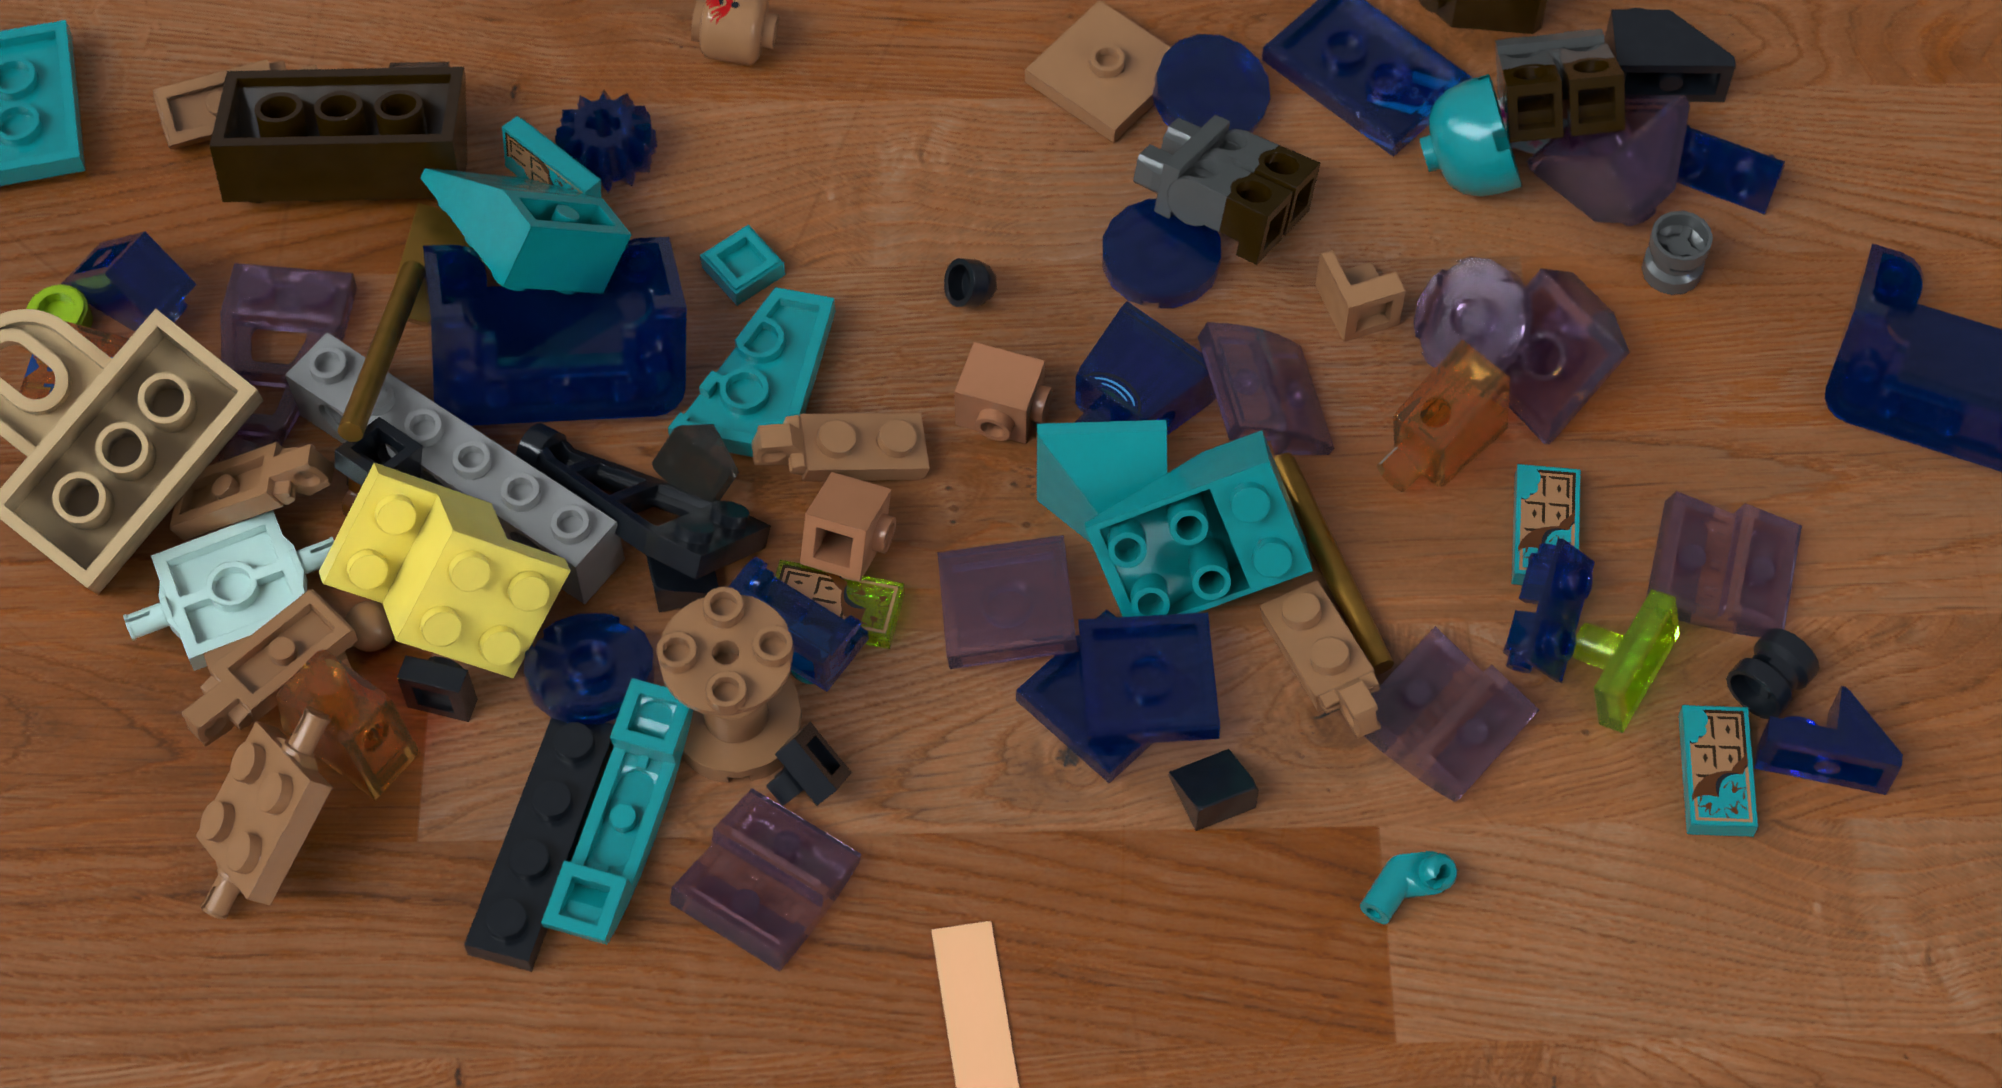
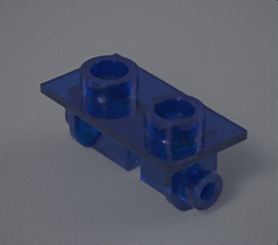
M1670 121L1652 174L1765 214L1774 189L1783 172L1785 161L1775 158V155L1769 154L1768 156L1693 129L1689 124L1685 123L1682 125Z
M1558 538L1556 546L1541 543L1537 553H1531L1529 556V563L1519 599L1525 603L1538 604L1536 613L1515 610L1503 653L1508 656L1507 668L1521 673H1531L1532 667H1534L1555 682L1562 683L1567 663L1575 651V633L1584 600L1589 596L1592 589V571L1595 561L1566 540Z

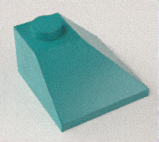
M1166 420L1037 424V501L1089 543L1091 542L1085 530V522L1167 474Z

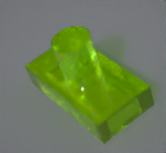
M1651 589L1625 635L1588 622L1584 623L1579 629L1573 644V658L1604 669L1594 687L1599 725L1621 733L1626 729L1680 635L1676 597Z

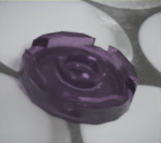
M1468 257L1456 261L1460 264L1452 266L1448 271L1442 269L1430 279L1418 299L1413 323L1415 337L1420 339L1421 347L1424 351L1421 353L1429 365L1439 371V368L1447 361L1441 368L1442 374L1447 371L1445 375L1451 378L1477 382L1497 376L1516 361L1528 341L1533 312L1530 293L1519 275L1494 260ZM1462 360V372L1454 373Z

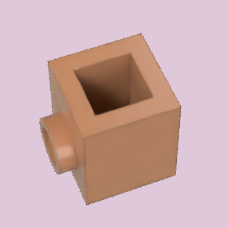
M973 342L954 391L955 425L976 430L992 440L1004 441L1009 439L1026 444L1034 422H1045L1052 401L1053 388L1045 386V361Z
M831 472L805 513L800 564L860 582L877 552L887 553L892 543L896 529V517L888 515L892 489Z

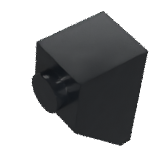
M1643 8L1611 9L1604 43L1609 45L1624 73L1625 102H1725L1736 67L1735 56L1671 10H1646Z

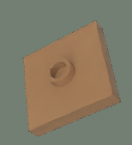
M1099 0L1025 69V82L1114 143L1188 73L1189 59Z

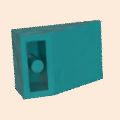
M425 168L421 175L422 181L437 199L439 207L456 224L465 236L467 244L477 252L492 272L495 281L502 285V287L513 291L540 289L555 290L568 295L575 292L603 294L632 235L603 198L524 177Z
M1263 430L1201 452L1084 523L1087 535L1131 637L1313 571L1305 536Z

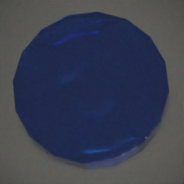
M1197 34L1179 40L1164 54L1154 78V104L1163 122L1168 126L1179 117L1202 127L1216 114L1231 121L1229 130L1240 129L1252 133L1262 121L1270 101L1269 78L1260 60L1243 44L1222 35Z
M1147 199L1129 205L1111 219L1103 235L1102 269L1111 287L1128 301L1143 305V301L1159 303L1158 308H1176L1196 301L1213 286L1218 275V269L1221 264V237L1218 231L1206 225L1192 226L1185 224L1175 214L1169 219L1154 212L1156 199Z
M606 613L577 614L555 621L543 630L544 637L537 641L535 646L532 643L529 650L525 652V684L534 705L551 718L567 723L602 724L617 719L632 678L654 684V652L646 634L634 624L633 630L629 626L620 624V617Z

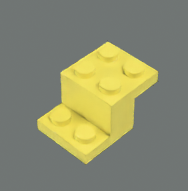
M374 462L319 570L322 583L382 603L396 641L514 678L571 570L565 558L507 539L492 503Z

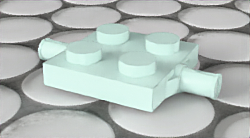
M272 510L151 555L160 580L158 595L160 602L128 615H123L129 634L134 641L136 638L170 626L172 632L182 640L194 671L207 666L203 653L252 635L307 591L308 582L305 574L321 568L334 539L329 537L327 540L296 551L294 545L283 536Z

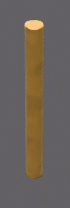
M406 261L400 269L337 431L339 436L346 441H360L366 430L426 274L424 266L417 261Z
M1283 453L1276 456L1274 461L1303 534L1351 634L1374 668L1375 675L1388 671L1393 667L1394 661L1293 454Z

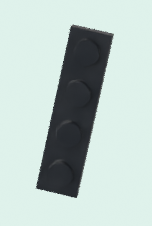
M554 710L464 943L469 956L532 972L548 928L543 927L541 924L564 860L572 861L614 747L610 740V735L615 724Z

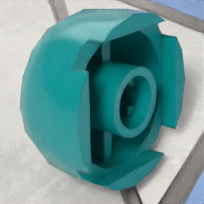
M1489 74L1463 81L1445 91L1435 101L1429 114L1430 135L1419 138L1429 172L1441 169L1450 187L1462 194L1478 197L1497 195L1522 187L1512 146L1508 140L1500 105Z

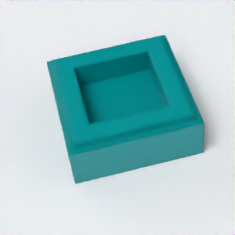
M749 224L700 255L702 268L736 306L785 276L784 262Z

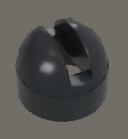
M957 258L950 263L945 273L944 290L946 297L955 307L974 308L981 306L987 300H990L997 290L996 275L992 268L982 261Z

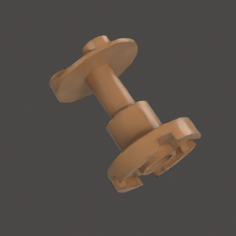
M731 587L714 588L706 594L705 598L691 602L676 613L665 627L662 638L658 642L656 652L663 681L667 689L679 702L693 710L682 754L683 760L698 774L713 781L729 783L728 777L742 778L750 776L751 781L766 778L784 766L775 753L791 736L801 729L802 709L796 687L789 678L794 654L793 641L784 619L767 603L751 596L741 595Z

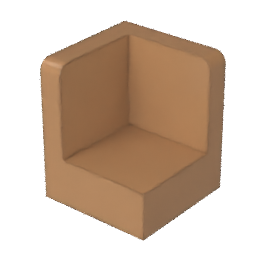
M1333 250L1320 253L1315 286L1343 342L1400 325L1406 290L1397 272L1379 276L1372 263H1365L1343 270Z

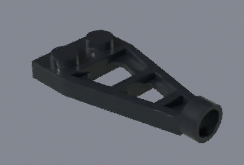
M536 423L531 426L520 440L516 452L517 457L617 521L618 526L615 534L633 547L695 580L766 547L771 525L750 516L749 510L741 504L732 501H719L574 449L563 433L543 423ZM598 487L612 491L614 493L608 495L606 492H604ZM651 507H656L680 517L656 526L637 513Z

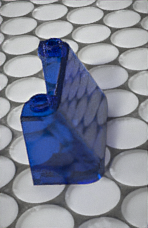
M670 237L630 239L603 294L575 292L568 295L555 290L525 289L524 291H513L502 286L487 287L485 265L476 251L467 246L454 244L423 246L434 402L468 425L655 417L671 412L683 400L686 389L687 306Z
M1872 243L1827 381L1825 401L1828 409L1835 417L1846 423L2002 472V329L1918 304L1924 280L1921 266L1914 258L1903 252Z

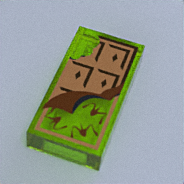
M780 560L767 604L780 614L789 630L798 631L805 627L815 626L826 629L835 639L890 649L905 596L904 583L868 576H863L859 582L800 563Z

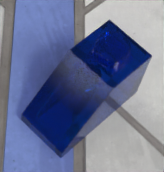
M146 231L101 242L61 283V285L77 288L84 294L89 305L133 331H136L155 308L172 322H175L188 306L183 299L197 285Z

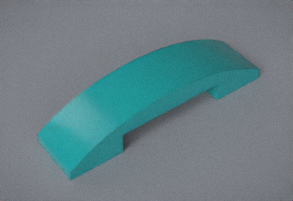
M634 678L631 679L610 735V740L614 746L572 861L564 860L541 922L543 927L605 945L609 943L640 880L659 831L679 769L693 715V710L679 702L667 687Z

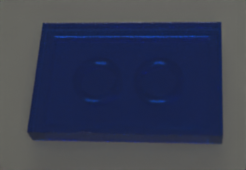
M1317 0L1268 42L1262 50V61L1393 157L1429 126V114L1435 101L1449 88L1471 79L1469 74L1365 0Z

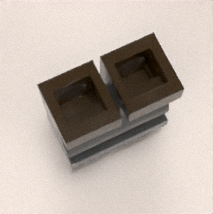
M1602 29L1495 40L1497 92L1506 115L1509 143L1564 137L1562 100L1567 110L1568 130L1571 136L1626 131L1624 73L1609 45L1604 43Z
M1216 114L1202 127L1178 117L1168 126L1163 137L1161 149L1149 144L1139 154L1133 179L1134 183L1158 193L1154 212L1169 219L1175 214L1185 224L1192 226L1206 225L1238 241L1236 255L1257 265L1282 240V236H1285L1310 210L1321 163L1250 132L1240 129L1229 130L1231 121Z

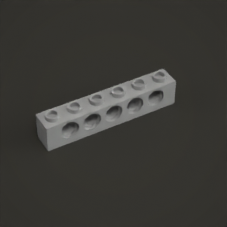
M326 333L285 374L299 414L341 443H345L346 440L339 436L337 430L366 357L334 336ZM389 372L387 373L367 425L381 417L423 445L420 478L492 503L507 539L565 558L571 571L561 589L583 604H586L625 560L621 539L615 534L618 526L617 521ZM385 443L391 458L398 454L392 446Z

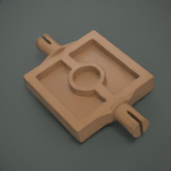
M306 706L290 739L278 727L256 721L246 741L235 751L231 761V769L215 800L205 808L201 817L200 829L195 836L216 861L218 876L205 901L200 906L210 916L222 920L227 919L228 913L240 891L247 900L271 905L333 788L319 773L314 758L315 754L313 753L327 725L332 720L323 711Z

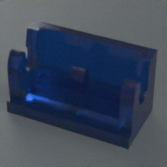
M754 557L728 587L737 590L741 595L751 596L767 603L780 614L788 626L793 641L794 654L791 670L828 692L869 640L868 631L861 627L862 621L850 615L844 620L779 580L772 571L766 568L768 563L758 557Z

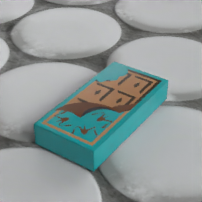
M516 116L502 126L505 167L518 177L602 198L601 179L523 118Z
M1517 464L1514 477L1511 584L1576 589L1579 580L1580 469Z
M1682 705L1678 719L1687 834L1754 837L1758 828L1748 707Z

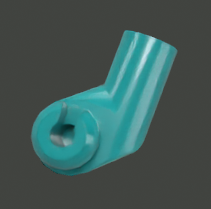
M1433 851L1396 855L1386 863L1360 903V909L1371 920L1380 924H1388L1404 898L1436 895L1449 889L1457 879L1458 870L1456 863L1450 856Z

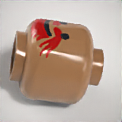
M697 0L692 20L691 40L700 42L702 54L709 59L752 65L760 58L763 48L774 49L779 15L769 13L768 0Z

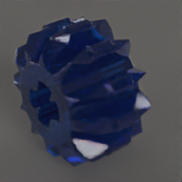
M603 89L599 100L590 101L580 95L577 104L578 110H562L561 127L556 129L555 144L600 178L602 186L608 193L614 184L613 182L621 180L633 187L636 178L635 172H650V165L652 164L651 155L656 153V147L658 146L656 131L652 128L651 117L646 111L645 106H634V101L631 100L628 93L616 100H611L610 96Z

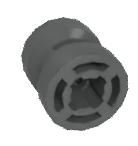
M1671 211L1658 218L1653 225L1649 246L1646 249L1641 267L1643 277L1651 287L1661 293L1670 295L1684 294L1696 287L1700 282L1705 260L1708 258L1713 240L1711 228L1706 221L1696 214L1686 211Z

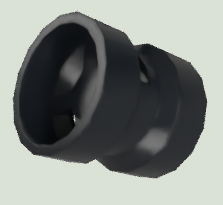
M1779 628L1767 630L1756 642L1753 648V657L1740 660L1726 678L1731 694L1741 706L1748 707V711L1752 714L1769 720L1778 718L1790 705L1793 699L1791 692L1805 688L1820 669L1818 659L1812 649L1795 634Z

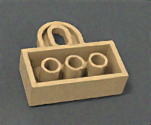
M156 308L113 358L109 357L68 323L53 314L34 309H17L1 313L0 351L12 345L27 349L53 370L55 385L46 397L30 399L23 396L0 377V436L27 456L0 488V520L81 584L99 595L264 400L253 385Z

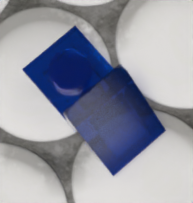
M1841 686L1829 710L1826 727L1818 726L1814 721L1804 717L1790 716L1777 718L1770 716L1757 744L1754 769L1887 795L1902 767L1903 754L1846 686Z

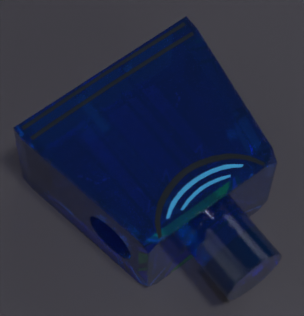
M1127 301L1115 315L1077 372L1075 404L1084 413L1075 422L1166 420L1167 435H1169L1216 399L1219 364Z

